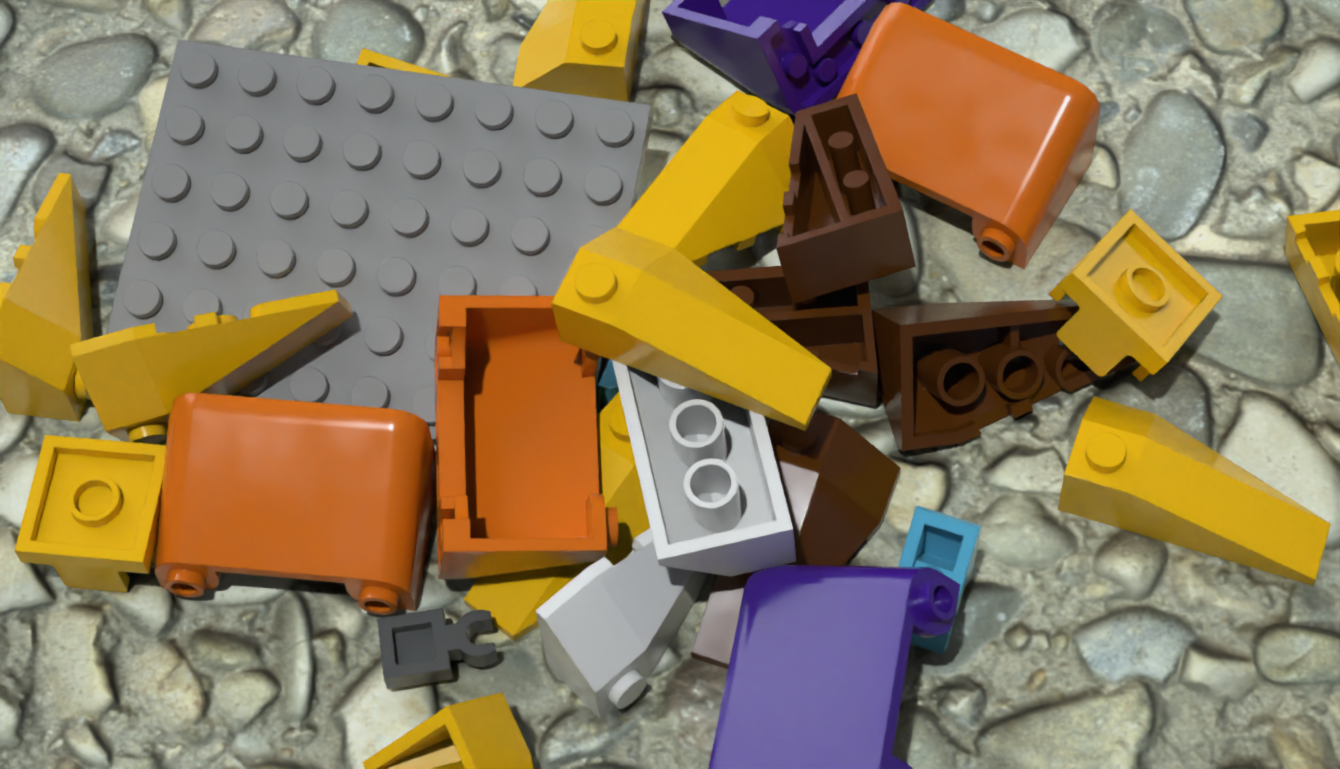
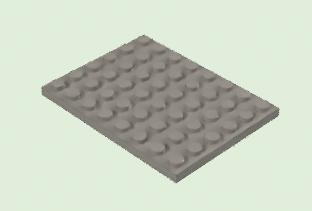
M178 39L106 334L155 323L157 333L187 330V327L194 323V315L216 312V316L234 315L238 317V320L250 318L249 310L260 303L336 289L351 304L353 316L232 396L403 410L415 414L426 421L430 428L433 444L436 445L434 348L439 295L555 296L579 248L610 229L617 227L637 202L654 115L652 106ZM598 358L595 374L596 406L599 396L598 384L603 375L606 358Z

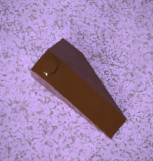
M1052 299L930 303L872 310L878 368L877 385L897 447L905 451L962 444L981 435L980 429L1005 417L1017 418L1033 410V404L1066 389L1072 392L1102 378L1095 374L1057 337L1058 330L1079 310L1078 304L1072 299H1061L1058 303ZM1128 355L1124 357L1106 375L1116 370H1119L1133 362H1136L1137 360L1132 356Z
M815 411L806 431L771 419L767 429L793 526L796 562L784 565L844 566L863 542L867 544L880 529L900 476L901 467L840 418ZM756 571L731 577L716 575L691 651V658L728 669L744 588L748 578Z

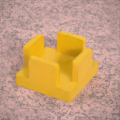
M1131 208L1048 293L1057 303L1067 294L1079 306V310L1057 332V337L1100 377L1105 376L1124 357L1132 356L1139 362V365L1132 374L1140 382L1149 374L1153 376L1169 362L1223 297Z
M45 435L14 550L19 560L23 563L53 566L64 585L70 588L127 592L130 581L127 572L149 574L151 562L155 563L166 445Z

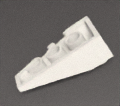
M651 528L634 538L632 543L633 550L628 557L615 565L605 557L601 558L583 570L536 610L547 665L599 719L615 706L618 709L627 707L643 692L647 684L646 679L652 674L711 575L710 573L659 566Z

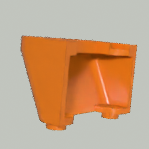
M901 2L886 5L877 17L836 98L839 99L857 93L891 179L971 216L972 232L977 240L978 248L993 260L1000 262L1008 261L1022 269L1026 268L1091 165L1101 111L1100 102L1095 94L1079 81Z
M439 295L434 348L438 579H470L595 562L605 557L607 547H617V507H605L604 495L599 494L595 374L598 358L605 357L560 341L551 305L554 296Z
M185 393L178 395L173 400L168 422L155 560V575L161 587L179 596L199 597L203 595L204 591L212 590L219 585L221 572L344 583L350 596L356 599L358 606L367 612L389 615L395 613L397 609L416 611L436 503V451L429 426L426 421L415 414L389 408L208 393Z

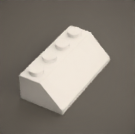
M612 360L659 566L731 577L796 562L793 526L765 417Z

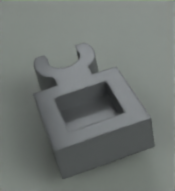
M443 608L377 618L383 677L387 689L453 679L451 661L464 660L467 664L476 667L489 666L498 661L495 643L475 645L470 642L471 637L477 632L494 630L490 611H470L464 614L456 624L450 625L446 623Z

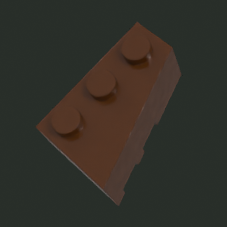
M857 93L796 111L789 158L791 172L789 191L784 192L783 199L785 213L783 233L778 234L776 247L791 304L916 267L903 208Z
M781 266L705 271L832 368V376L823 395L876 407L878 368L868 281L791 304Z

